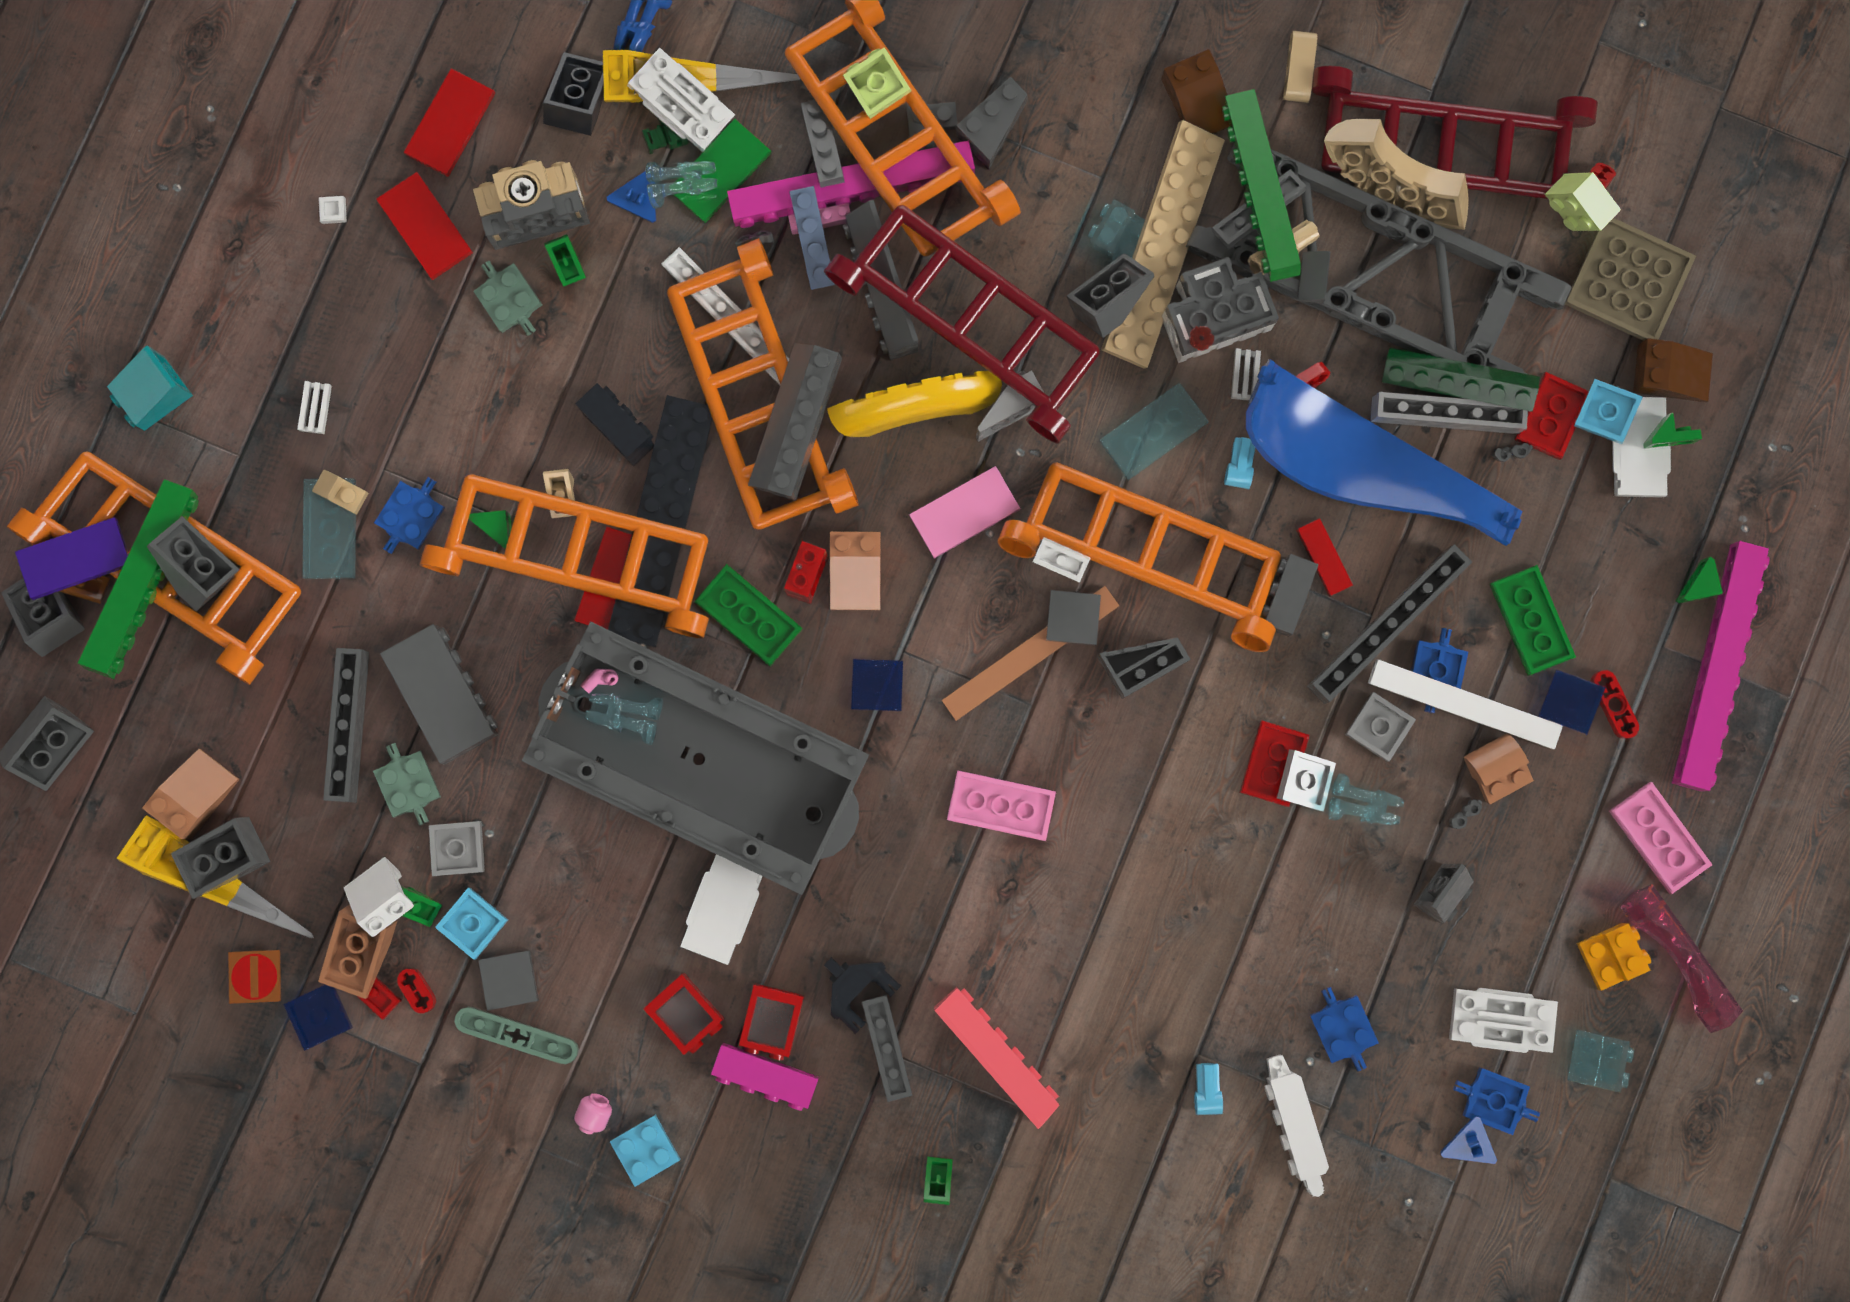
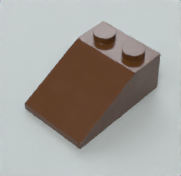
M1209 49L1164 68L1161 80L1180 120L1191 123L1212 134L1230 127L1229 121H1224L1222 115V106H1225L1227 92L1218 66Z
M1647 338L1637 348L1633 393L1707 403L1709 400L1713 353L1673 341Z

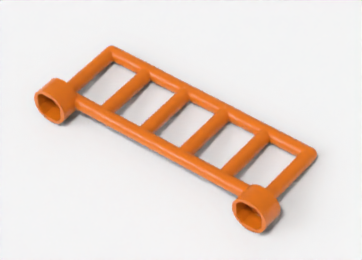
M845 0L848 9L846 12L786 48L785 57L891 212L899 205H905L910 210H913L961 180L979 207L941 231L953 241L989 218L1000 227L1021 213L1014 194L1004 181L999 179L987 188L983 187L873 27L885 20L884 11L878 0ZM853 25L871 51L820 82L803 55ZM885 47L912 91L871 119L864 110L851 119L846 120L829 94L847 84L843 75L847 73V69L851 65L863 62L873 50H881ZM907 102L924 129L878 158L873 159L856 133ZM934 141L952 168L901 199L883 172ZM904 223L901 225L922 256H930L938 250L937 247Z
M758 238L737 246L740 256L739 260L670 286L667 290V296L752 527L756 530H761L829 503L832 504L836 514L859 506L846 469L843 468L829 474L817 439L815 440L809 463L820 491L763 512L755 489L748 486L755 463L748 466L745 465L734 434L768 422L775 403L729 420L718 388L772 367L775 368L781 384L788 364L759 285V281L774 276L761 240ZM741 276L752 307L695 329L684 297ZM757 321L769 353L712 374L701 343Z
M86 451L79 455L34 514L21 507L6 527L32 546L50 540L52 537L56 538L72 532L51 517L88 470L96 473L116 486V488L86 527L113 518L129 496L151 508L156 494L91 452ZM189 516L188 522L229 560L239 565L240 570L230 580L204 616L177 600L175 597L178 594L169 581L162 589L156 588L157 594L154 603L225 648L215 662L241 681L250 685L264 667V664L255 658L256 654L299 598L301 589L292 581ZM122 569L109 574L117 579ZM256 576L281 592L282 595L247 642L244 643L217 626V624L251 578Z

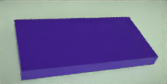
M115 517L15 552L32 600L122 569L129 555Z

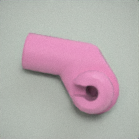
M597 668L580 686L590 694L597 685H615L618 682V675L612 669Z

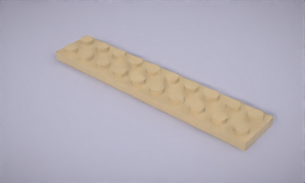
M1184 120L1178 122L1132 257L1152 271L1154 278L1124 322L1105 336L1101 348L1102 351L1143 369L1148 368L1163 324L1162 315L1173 295L1188 250L1186 245L1197 224L1225 141Z

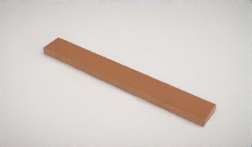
M1106 586L1094 593L1101 595L1099 620L1119 607V604ZM1045 627L948 695L942 702L955 721H957L1067 643L1046 641L1047 627Z

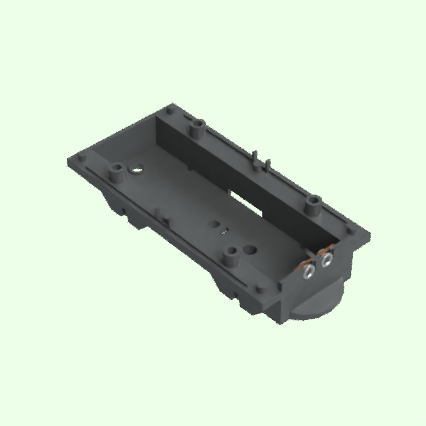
M591 621L570 660L555 669L543 684L538 700L540 721L522 759L524 763L803 895L819 860L834 856L846 847L855 834L859 820V805L853 789L869 757V754ZM597 668L616 671L618 682L613 686L597 685L590 694L580 686ZM583 697L589 698L592 703L590 710L587 712H582L578 709V701ZM648 729H654L656 738L654 741L647 743L643 737L644 732ZM687 746L690 749L686 755V758L683 759L681 758V755L685 747ZM698 753L705 756V762L702 765L694 763V756ZM815 806L819 808L821 816L817 821L807 819L806 811L809 807Z

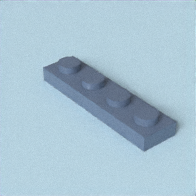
M814 186L789 191L810 288L813 290L835 285L824 273V269L830 263Z

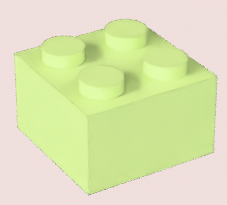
M1593 172L1564 174L1545 193L1550 201V206L1562 216L1564 225L1572 231H1601L1621 210Z

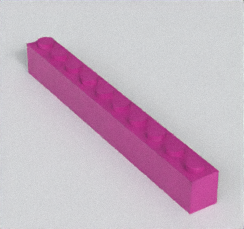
M969 140L954 143L975 174ZM935 147L916 151L883 173L897 194L907 190L912 193L952 167L939 148ZM859 164L842 167L845 183L820 188L816 172L727 191L735 227L740 226L741 228L751 227L754 223L760 221L772 223L777 221L779 217L794 215L789 192L792 190L814 186L819 209L846 203L850 205L851 202L855 201L866 203L874 200L875 197H879L880 194Z
M1743 541L1730 544L1721 581L1723 594L1717 597L1672 784L1701 792L1710 791L1715 785L1717 774L1715 773L1716 765L1720 762L1723 750L1720 748L1722 740L1725 739L1728 733V716L1734 709V701L1732 699L1734 691L1738 689L1740 684L1738 674L1740 667L1743 666L1746 660V653L1744 652L1746 643L1752 635L1750 625L1758 610L1756 600L1763 589V572L1769 565L1768 548Z

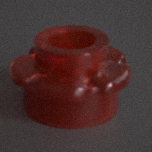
M1206 326L1195 327L1190 332L1189 342L1195 349L1200 351L1207 350L1209 345H1212L1214 342V335L1211 334V329Z

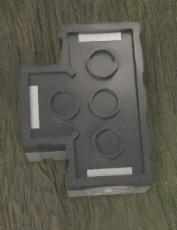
M1227 257L1181 274L1176 289L1182 301L1167 305L1162 315L1163 323L1178 363L1186 361L1191 357L1195 358L1209 353L1211 350L1229 346L1236 341H1243L1259 333L1272 330L1279 316L1262 272L1254 274L1252 277L1238 280L1231 267L1230 258Z

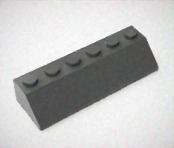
M874 200L866 202L846 215V224L843 225L846 239L851 238L854 246L850 248L853 261L857 259L882 226ZM887 244L870 266L901 288ZM866 282L868 293L865 294L868 308H873L876 315L872 317L876 332L881 331L883 340H879L883 355L888 354L891 361L917 353L918 338L910 313Z
M794 343L748 486L796 501L842 361V357L838 352L816 345Z

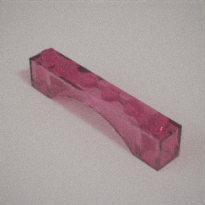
M1651 884L1633 892L1621 904L1620 908L1635 928L1654 938L1674 959L1689 987L1695 1013L1707 1030L1713 1033L1730 1027L1743 1012L1742 1008L1656 888Z

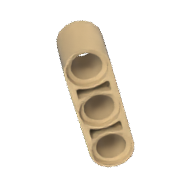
M1292 31L1289 42L1283 100L1309 102L1314 73L1317 33Z

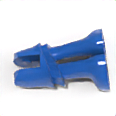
M631 0L624 21H621L620 26H617L614 50H624L630 39L632 42L629 50L642 52L646 42L652 35L650 31L655 28L651 24L658 9L667 10L670 8L672 0H647L639 22H636L643 2L646 0Z

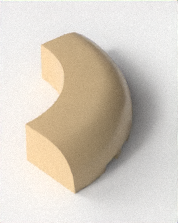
M1381 119L1345 120L1329 130L1324 140L1327 152L1332 162H1337L1341 168V175L1355 183L1354 187L1442 227L1465 229L1468 215V188L1465 173L1435 169L1412 159L1390 140L1382 126Z

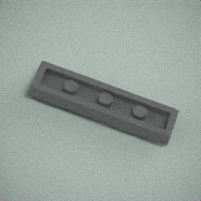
M815 100L801 103L820 188L845 183L831 122Z
M1291 169L1278 178L1286 206L1306 191L1307 186ZM1243 204L1212 227V232L1228 249L1255 230L1252 229L1250 223V214H1253L1251 207H1246V204Z
M887 995L862 1001L887 1102L912 1096Z

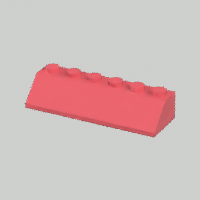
M956 987L934 1007V1011L1039 1129L1060 1106L1056 1101L1059 1095L1050 1085L1046 1088L1039 1081L1042 1076L1033 1066L1028 1068L1022 1062L1025 1057L1016 1046L1011 1049L1005 1041L1008 1037L999 1027L995 1030L988 1023L991 1018L982 1008L977 1010L971 1004L974 998L965 988L960 991Z

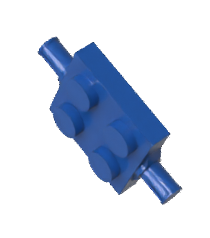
M427 477L421 489L412 488L402 481L399 482L374 522L385 529L391 536L384 546V550L392 554L399 541L408 543L418 550L420 549L445 509L444 506L435 502L429 495L437 483L436 481Z
M1441 628L1440 639L1436 643L1417 641L1411 671L1461 689L1468 651L1459 650L1449 645L1452 630ZM1426 704L1424 711L1435 713V707Z
M1331 987L1326 988L1330 998L1326 990L1323 989L1321 992L1327 1005L1322 1010L1311 1014L1310 1017L1330 1062L1334 1063L1343 1058H1352L1357 1071L1362 1070L1358 1060L1363 1069L1367 1068L1361 1053L1379 1042L1358 996L1355 995L1346 1000H1336Z
M1480 1067L1471 1086L1458 1080L1455 1082L1456 1085L1464 1089L1454 1086L1453 1090L1467 1095V1103L1462 1116L1471 1119L1474 1115H1479L1483 1124L1511 1135L1514 1134L1517 1123L1522 1117L1537 1122L1539 1119L1529 1114L1539 1117L1540 1112L1526 1107V1097L1530 1086Z

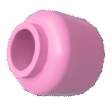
M591 1094L581 1099L574 1120L582 1132L593 1134L594 1132H601L606 1128L612 1113L609 1100L600 1094Z

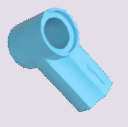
M1236 437L1234 439L1231 460L1226 469L1224 485L1250 489L1254 472L1252 463L1255 446L1250 438Z
M1196 1064L1197 1092L1194 1094L1196 1115L1223 1114V1097L1219 1086V1064Z

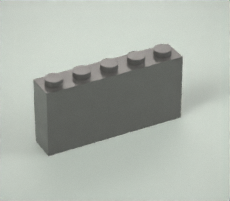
M432 624L383 651L380 655L440 764L446 765L498 736L495 730L498 728L494 717L491 714L488 716L483 707L486 706V703L481 694H476L471 685L474 684L471 675L468 671L464 672L459 663L462 662L459 653L456 649L452 650L449 646L448 641L451 639L444 627L440 628Z

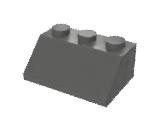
M44 696L1 749L0 763L9 772L47 791L94 730L65 707Z

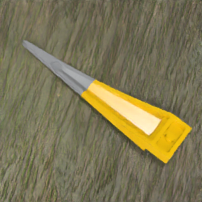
M603 50L604 101L630 103L643 101L638 96L639 94L634 89L631 90L627 84L653 54L631 50ZM672 58L711 92L800 80L798 74Z
M146 815L118 855V861L141 872L143 875L188 891L171 853L189 844V842L179 838L162 823ZM238 879L201 896L303 936L314 938L311 932Z

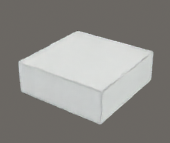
M344 196L319 197L320 222L322 224L347 222L346 198Z

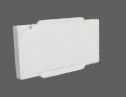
M661 48L652 55L627 84L631 90L634 89L639 94L638 96L643 100V105L680 138H687L702 152L705 151L735 116L731 110L718 100L716 95L681 64L676 63Z
M1643 397L1623 444L1612 441L1614 496H1667V474L1671 472V447L1644 449L1643 446L1650 434L1666 416V398Z
M716 854L710 871L705 872L692 904L686 920L688 928L680 947L728 965L736 944H739L743 938L759 896L757 889L762 876Z
M1454 988L1449 1039L1471 1042L1475 1047L1527 1053L1528 1050L1553 1053L1558 1002L1535 999L1533 995L1486 988H1478L1476 991Z

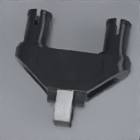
M831 957L824 964L833 974L829 978L833 982L831 1017L836 1020L840 1019L854 1034L860 1029L853 1021L860 1028L866 1022L850 1008V1003L870 981L872 983L875 981L889 997L895 991L888 984L896 991L902 986L885 971L886 967L883 962L852 964L849 966L846 962L839 965Z

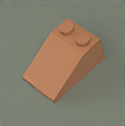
M830 532V610H880L881 532Z
M198 749L158 787L142 808L179 838L193 839L240 779L202 749Z
M350 904L340 910L318 982L364 999L368 998L391 944L397 920L372 937L357 924Z

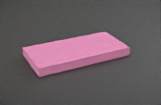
M995 466L909 514L933 558H936L1018 512L1021 508Z
M957 770L947 820L1046 841L1056 792Z
M1652 782L1647 783L1609 811L1669 894H1673L1712 866V863Z

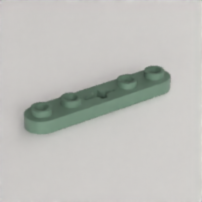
M474 1007L463 1008L455 1016L454 1022L459 1031L560 1064L571 1063L578 1056V1044L573 1039ZM518 1028L521 1035L530 1039L529 1041L519 1039L517 1042H514V1037L504 1031L515 1032Z

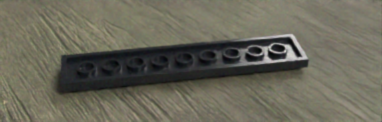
M669 395L666 396L636 517L686 529L713 421L708 405ZM648 536L634 588L669 597L682 544ZM616 599L608 630L637 644L656 648L665 611Z

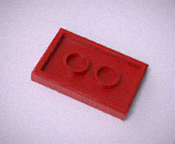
M1545 372L1539 383L1533 412L1528 411L1527 429L1517 434L1514 440L1532 445L1534 449L1561 460L1576 427L1574 425L1589 391Z
M1261 720L1239 793L1289 807L1290 802L1277 799L1289 749L1305 753L1310 735Z

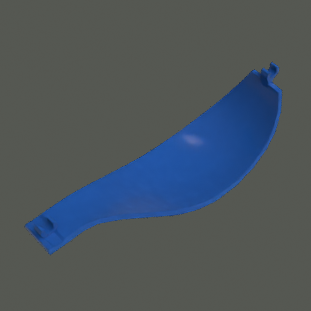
M1268 359L1266 365L1261 367L1246 410V430L1252 444L1264 459L1283 475L1311 491L1332 499L1361 506L1431 515L1460 521L1475 527L1505 546L1510 544L1513 534L1519 528L1522 520L1520 519L1522 514L1520 509L1313 388L1278 366L1271 359Z

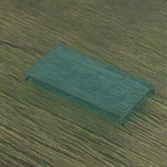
M1179 382L1101 438L1099 442L1129 481L1200 430L1209 421Z
M342 478L356 486V479ZM304 479L303 578H355L356 514L312 492L318 479Z

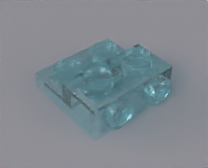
M1114 199L1111 205L1106 203L1099 215L1103 219L1099 226L1094 224L1088 234V237L1091 238L1088 247L1112 260L1117 259L1123 253L1132 258L1145 219L1136 215L1135 210Z
M1577 1030L1568 1081L1621 1093L1622 1088H1628L1630 1073H1626L1625 1070L1627 1062H1633L1635 1048L1630 1047V1041Z

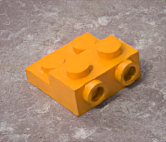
M1620 923L1577 943L1590 974L1600 991L1651 971L1648 966L1651 963V958L1646 950L1640 949L1637 943L1640 940V935L1634 926H1629V923Z

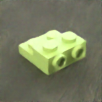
M885 47L881 50H873L869 53L866 60L861 63H854L847 69V73L843 75L870 119L912 91Z

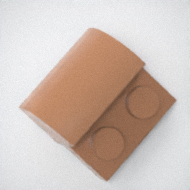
M1508 733L1464 756L1470 774L1477 781L1488 804H1492L1534 781L1527 766L1529 761L1516 740Z

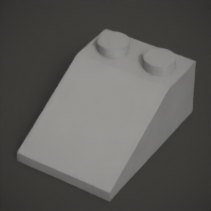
M1021 371L1018 373L1044 392L1032 371L1028 373ZM1007 385L978 426L976 439L979 442L1026 417L1033 411L1036 405Z

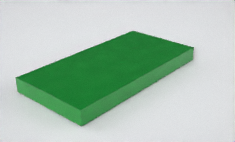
M734 119L668 190L702 222L706 223L729 199L727 191L738 189L768 158L771 150Z
M728 564L722 568L694 601L770 667L803 629Z
M1538 565L1489 584L1527 676L1576 657Z

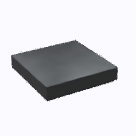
M1051 590L1046 641L1097 645L1101 595Z
M530 950L478 960L487 1011L539 1001Z

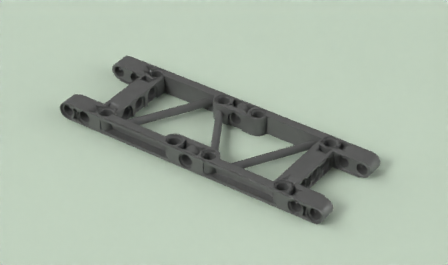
M1233 144L1227 159L1236 165L1237 169L1241 170L1240 163L1235 164L1233 149L1236 148L1235 144ZM1271 149L1278 178L1282 176L1280 170L1285 169L1289 171L1291 169L1307 186L1306 191L1301 194L1304 221L1308 220L1314 223L1311 190L1362 212L1361 220L1365 227L1403 244L1343 287L1335 286L1329 289L1326 293V299L1322 304L1301 303L1410 352L1467 362V358H1472L1477 365L1527 374L1522 368L1491 355L1517 296H1520L1544 308L1550 307L1561 310L1572 288L1568 283ZM1370 210H1377L1381 218L1373 217ZM1195 226L1186 245L1190 252L1211 262L1229 257L1233 272L1246 278L1254 275L1250 265L1243 264L1240 257H1250L1258 251L1255 237L1258 236L1257 229L1228 249L1212 232L1211 227ZM1416 230L1423 231L1426 238H1419L1416 235ZM1316 241L1307 246V252L1317 251ZM1429 243L1435 245L1446 347L1395 324L1396 316L1393 310L1380 303H1371L1360 298L1353 291L1413 249H1423ZM1446 251L1496 273L1461 353L1457 352ZM1506 271L1513 272L1515 274V280L1510 279L1507 276ZM1268 273L1263 275L1268 288L1298 300L1300 280L1290 277L1270 282ZM1330 298H1339L1341 306L1332 304ZM1376 317L1383 318L1386 321V326L1378 325Z

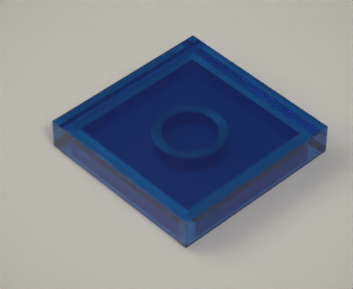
M853 659L851 710L902 711L903 661Z
M1555 670L1538 717L1588 734L1606 687Z
M323 985L283 1004L304 1051L353 1028L334 987Z

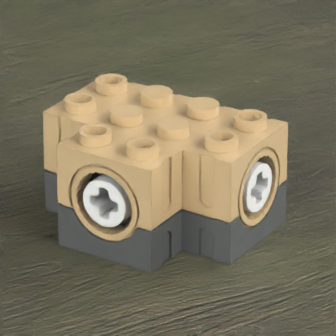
M527 161L517 168L506 167L500 169L498 173L492 174L494 183L485 182L480 184L479 188L473 189L485 235L495 250L590 224L578 178L570 162H556L550 168L545 169L542 161Z

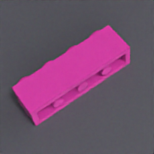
M726 1043L721 1045L711 1075L716 1076L715 1080L720 1083L730 1085L731 1082L739 1084V1089L752 1094H754L755 1090L764 1093V1098L774 1102H778L779 1099L789 1102V1107L802 1111L803 1107L809 1108L819 1076L757 1054L745 1052L743 1049Z

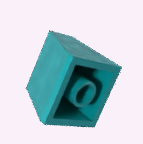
M148 345L107 386L112 393L110 395L111 400L118 408L122 407L127 413L124 415L127 422L133 428L137 426L144 431L193 396L167 359Z

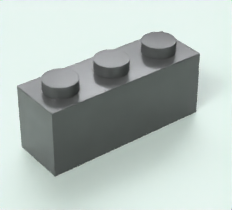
M1289 554L1286 559H1281L1277 569V573H1280L1277 583L1273 581L1268 596H1271L1269 605H1264L1260 616L1273 624L1277 633L1287 637L1293 635L1319 564L1293 554Z

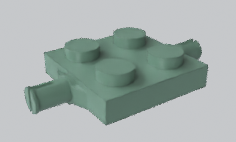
M490 261L485 262L486 265L482 264L481 267L489 278L484 284L475 289L474 293L500 332L503 333L512 326L520 324L527 336L531 335V332L534 333L536 329L528 318L543 304L517 265L513 263L504 270L496 272Z
M396 743L386 746L392 761L386 766L374 770L373 773L392 817L395 818L404 813L414 812L419 826L428 823L429 820L423 808L430 802L441 798V795L422 751L409 756H401Z

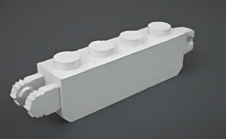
M1283 1055L1267 1058L1269 1077L1266 1078L1268 1085L1264 1087L1268 1100H1273L1276 1109L1272 1111L1274 1121L1277 1126L1281 1125L1283 1135H1280L1282 1147L1284 1151L1288 1150L1291 1160L1287 1161L1292 1176L1296 1175L1300 1181L1304 1182L1305 1189L1313 1197H1319L1324 1194L1320 1175L1326 1174L1329 1166L1302 1078L1289 1070Z

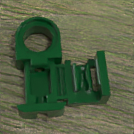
M658 117L660 125H657V129L649 131V128L642 130V136L649 154H653V150L667 146V143L669 149L689 144L687 138H680ZM647 133L650 134L653 144H651Z

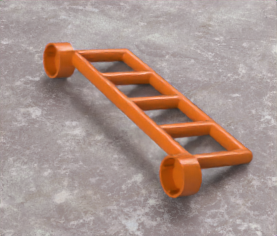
M1058 462L1050 465L1027 522L1008 520L1002 528L997 542L1003 550L1021 558L1034 557L1040 541L1045 537L1090 557L1091 561L1237 619L1231 634V639L1234 643L1254 652H1266L1270 649L1276 629L1273 624L1260 616L1281 560V554L1277 550ZM1060 480L1100 495L1083 541L1042 524ZM1114 502L1155 517L1138 563L1097 547ZM1169 523L1209 539L1193 585L1152 569ZM1223 545L1264 561L1248 607L1207 591Z
M469 474L464 478L444 548L435 545H425L419 564L432 571L459 576L463 561L466 560L669 612L665 629L693 638H704L709 620L704 615L689 611L708 544V538L705 534ZM476 491L519 502L504 554L461 544ZM534 506L576 516L562 569L519 559ZM591 521L634 531L619 584L577 573ZM648 536L691 546L677 599L634 588Z

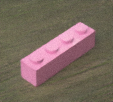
M849 204L819 209L823 228L846 224V215L850 213ZM795 215L788 216L792 235L799 234Z

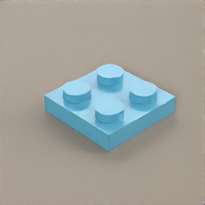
M1594 379L1574 427L1623 444L1643 397Z
M467 888L435 928L473 960H476L509 919L474 890Z
M656 1114L610 1141L635 1187L681 1160Z

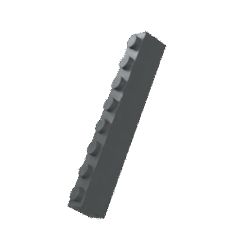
M1455 544L1447 548L1307 687L1323 704L1331 702L1472 561Z

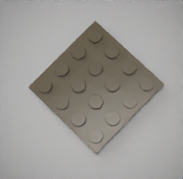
M1612 218L1601 231L1596 232L1572 284L1565 305L1640 340L1645 341L1647 338L1659 340L1696 255Z

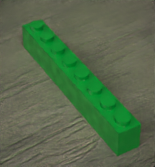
M1255 89L1225 96V106H1222V115L1224 121H1229L1230 127L1227 128L1229 142H1234L1236 149H1233L1235 164L1240 163L1241 170L1238 171L1241 186H1246L1247 192L1244 193L1246 207H1251L1253 214H1250V223L1252 229H1257L1258 236L1255 237L1258 252H1263L1264 258L1261 259L1263 273H1268L1270 282L1299 276L1301 262Z
M165 479L163 480L78 661V664L84 669L114 679L116 674L122 671L127 650L132 649L135 643L134 635L138 627H141L145 621V611L148 605L152 604L155 600L159 581H163L165 578L164 572L147 546L182 516L188 521L190 514L196 511L199 503L198 496L193 489Z

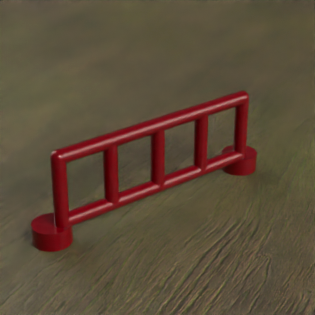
M1340 66L1317 67L1313 73L1311 91L1316 95L1329 97L1325 137L1332 127L1341 122L1343 105L1386 111L1384 130L1395 146H1397L1400 113L1443 118L1437 169L1452 172L1457 120L1500 125L1494 177L1465 174L1467 188L1471 190L1548 199L1545 193L1564 174L1568 173L1573 128L1589 127L1596 123L1598 102L1589 97L1568 96L1557 100L1556 115L1549 116L1351 91L1353 72ZM1515 127L1557 132L1551 184L1509 179ZM1324 142L1321 162L1322 169L1326 172L1341 173L1342 170L1337 162H1332Z
M899 205L894 209L854 262L841 254H836L824 269L826 276L835 285L853 296L859 292L866 282L1036 405L1026 421L1037 433L1047 440L1058 444L1070 429V423L1057 410L1099 356V347L905 205ZM903 223L938 248L906 291L870 266ZM950 258L986 283L954 326L918 301ZM997 293H1000L1033 317V320L1002 361L966 336ZM1045 328H1048L1081 352V355L1050 396L1014 371L1015 367Z

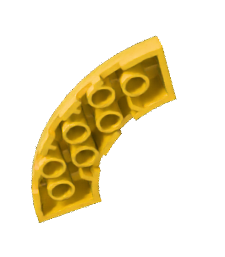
M976 371L974 375L963 376L962 373L943 378L938 376L923 379L919 383L909 385L904 383L889 387L887 390L865 394L866 398L856 401L850 399L827 408L834 427L844 436L870 437L877 433L914 422L978 412L996 402L1001 392L1002 381L989 371Z

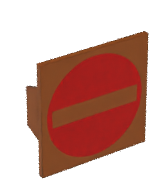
M280 950L228 952L229 1004L281 1001Z

